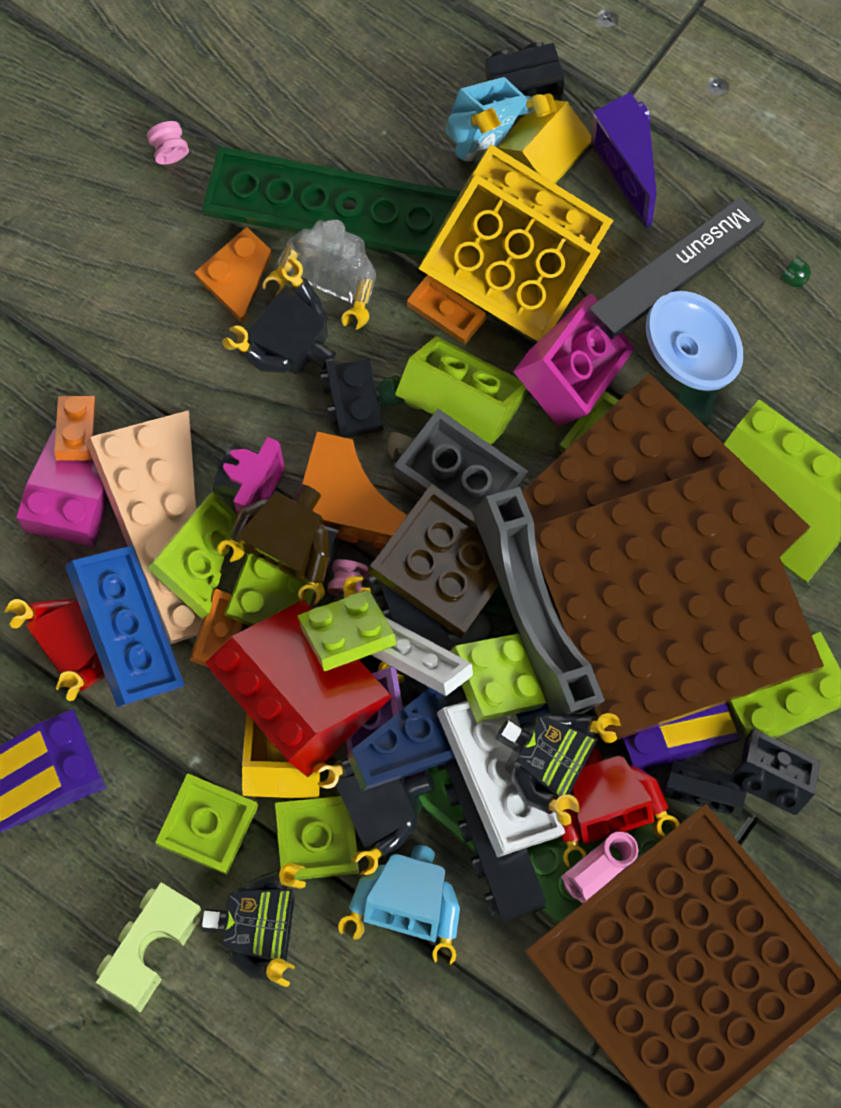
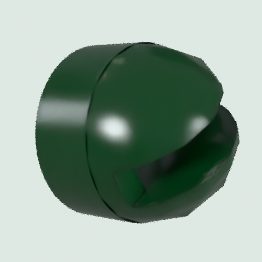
M796 255L779 279L792 287H801L810 279V266Z

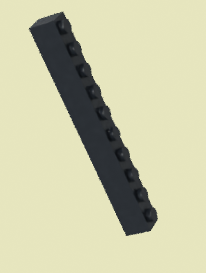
M368 576L375 597L383 596L387 608L381 611L386 618L448 651L452 649L451 642L443 625L374 576ZM412 677L406 679L413 701L430 688ZM462 685L458 686L447 696L444 695L448 706L468 701ZM457 760L437 765L438 771L445 769L450 783L444 785L451 807L459 805L463 819L457 821L464 843L472 841L476 855L470 857L477 879L485 877L490 892L485 893L484 898L490 915L498 914L501 924L546 909V899L527 848L497 857Z

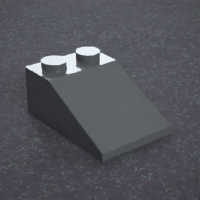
M437 409L394 465V480L420 498L432 484L470 512L486 496L519 487L529 474L528 470L439 409Z

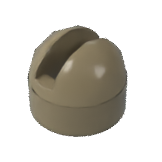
M391 432L387 443V452L391 459L394 460L398 452L402 456L414 441V438Z

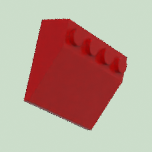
M303 599L232 636L205 664L287 761L305 776L309 777L314 772L313 768L316 764L326 761L393 696L359 659L327 671L323 670L300 627L298 615L313 610L308 602Z

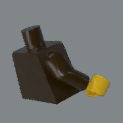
M303 484L293 500L276 492L269 499L263 498L243 508L229 532L230 539L222 541L218 545V552L220 554L225 553L229 545H231L234 554L230 558V562L241 559L246 552L300 582H303L306 576L308 582L300 588L298 596L300 600H303L306 597L307 588H311L316 592V599L314 601V605H316L323 599L325 594L324 586L321 583L325 579L330 558L329 533L324 528L322 516L313 511L321 498V494L312 487Z

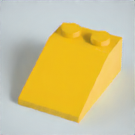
M246 713L242 759V796L319 798L320 786L317 783L320 782L321 772H313L309 777L305 776L287 761Z

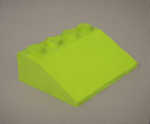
M759 399L736 426L724 445L740 458L750 470L810 526L808 532L780 558L785 569L807 584L841 542V458Z

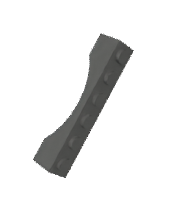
M516 487L486 496L471 512L550 713H565L567 715L572 713L581 715L588 713L595 706L604 702L605 699L591 664L581 655L566 634L549 597L538 559L534 521L521 488Z

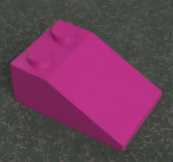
M593 294L587 295L538 341L513 371L557 427L588 415L635 349L623 332L611 340L587 316L589 308L598 302Z
M53 429L26 484L16 518L24 532L95 548L109 498L93 460L55 461L56 429Z

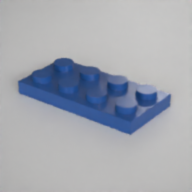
M133 545L72 560L65 565L116 706L121 707L185 686Z

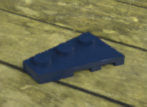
M428 688L347 754L361 791L456 759L437 715V712L442 708L448 707L443 694Z

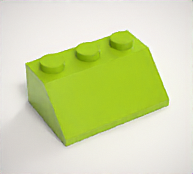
M436 336L409 358L395 395L404 399L410 407L423 409L434 415L437 409L441 410L492 445L506 430L527 395L528 389L519 378Z

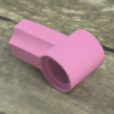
M615 832L609 835L599 846L561 876L565 889L573 898L578 899L582 903L586 902L635 861L639 851L635 839L625 832ZM609 847L618 849L622 854L623 860H615L610 854Z

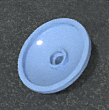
M674 291L660 297L650 308L646 319L648 343L656 360L670 376L689 387L706 391L721 389L736 378L743 364L742 342L730 318L716 304L696 293Z

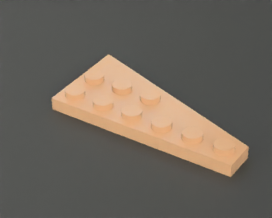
M189 410L91 436L86 442L127 546L133 545L169 644L197 636L202 618L147 569L196 510Z

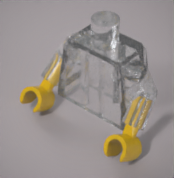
M335 219L329 220L326 223L318 221L312 230L304 229L292 236L276 263L279 266L278 268L282 267L286 274L288 271L292 272V276L294 269L288 260L295 259L299 261L303 268L301 278H306L311 286L350 303H353L355 300L354 306L342 315V324L344 326L350 324L353 315H355L358 320L356 330L363 327L369 320V313L365 308V303L370 302L376 279V270L366 255L364 241L360 237L346 232L345 225ZM274 270L263 281V289L265 290L271 280H275L280 286L279 291L276 293L277 296L285 285L288 286L289 281L281 280L277 275V270Z

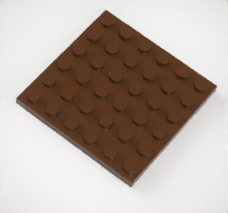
M648 373L533 480L522 493L533 518L534 526L737 459L738 457ZM741 461L781 558L808 532L810 526Z
M740 458L534 526L538 559L554 609L570 640L581 655L591 664L605 699L604 702L593 708V712L597 720L606 713H612L619 718L621 726L608 725L604 729V731L616 733V740L822 670L824 667Z
M707 804L693 813L524 951L525 955L647 1108H719L841 1004V968Z

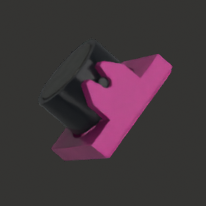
M267 437L259 453L235 443L223 457L214 478L212 492L233 502L237 515H239L243 508L263 498L269 499L272 496L285 471L279 442Z

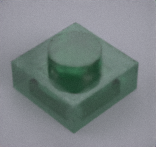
M682 384L678 401L708 428L719 390H699Z

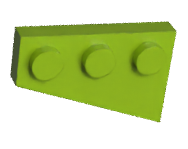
M213 492L202 501L147 567L202 619L210 612L212 606L211 598L221 578V566L231 545L222 554L218 552L217 547L222 541L230 539L229 532L238 517L237 513Z

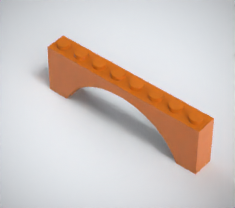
M322 432L316 433L302 485H308L321 494V498L313 511L322 516L324 526L339 530L341 540L356 543L358 540L372 542L374 547L383 550L408 515L389 503L370 482L361 467L352 439Z

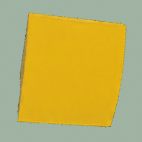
M490 144L460 192L418 269L538 342L559 321L600 253L597 247L613 220Z

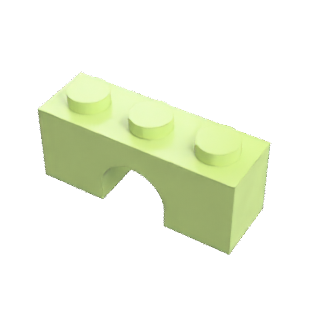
M162 882L156 890L151 888L146 893L140 904L141 914L135 923L132 921L127 923L118 938L121 944L113 956L107 955L96 973V975L100 976L96 983L103 990L140 1013L162 980L156 972L144 964V951L147 945L157 938L166 937L184 946L204 914L199 905Z

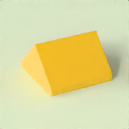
M554 100L557 111L543 117H537L534 108V111L531 114H525L506 134L503 141L495 147L556 184L591 145V134L568 102Z

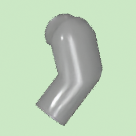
M479 613L462 638L456 634H448L452 648L457 645L485 640L490 634L491 624L485 614Z

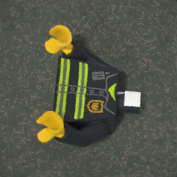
M547 713L543 716L539 715L528 722L524 729L507 719L498 731L496 740L513 750L505 764V770L511 775V781L522 802L547 814L555 812L557 821L561 825H569L571 823V816L563 812V810L571 809L577 813L579 812L577 799L569 794L598 740L593 736L595 733H599L603 741L607 743L614 742L617 739L616 733L604 731V729L608 725L621 726L619 718L612 713L603 714L598 720L594 716L574 713L568 715L565 713Z
M286 863L282 866L281 870L263 874L242 884L237 892L229 893L227 911L205 909L202 931L223 934L222 948L225 953L229 954L230 962L251 979L273 981L284 987L290 985L289 981L282 978V974L287 968L295 969L293 964L287 962L295 894L293 889L287 888L302 889L305 887V881L295 880L296 872L300 869L304 870V865Z

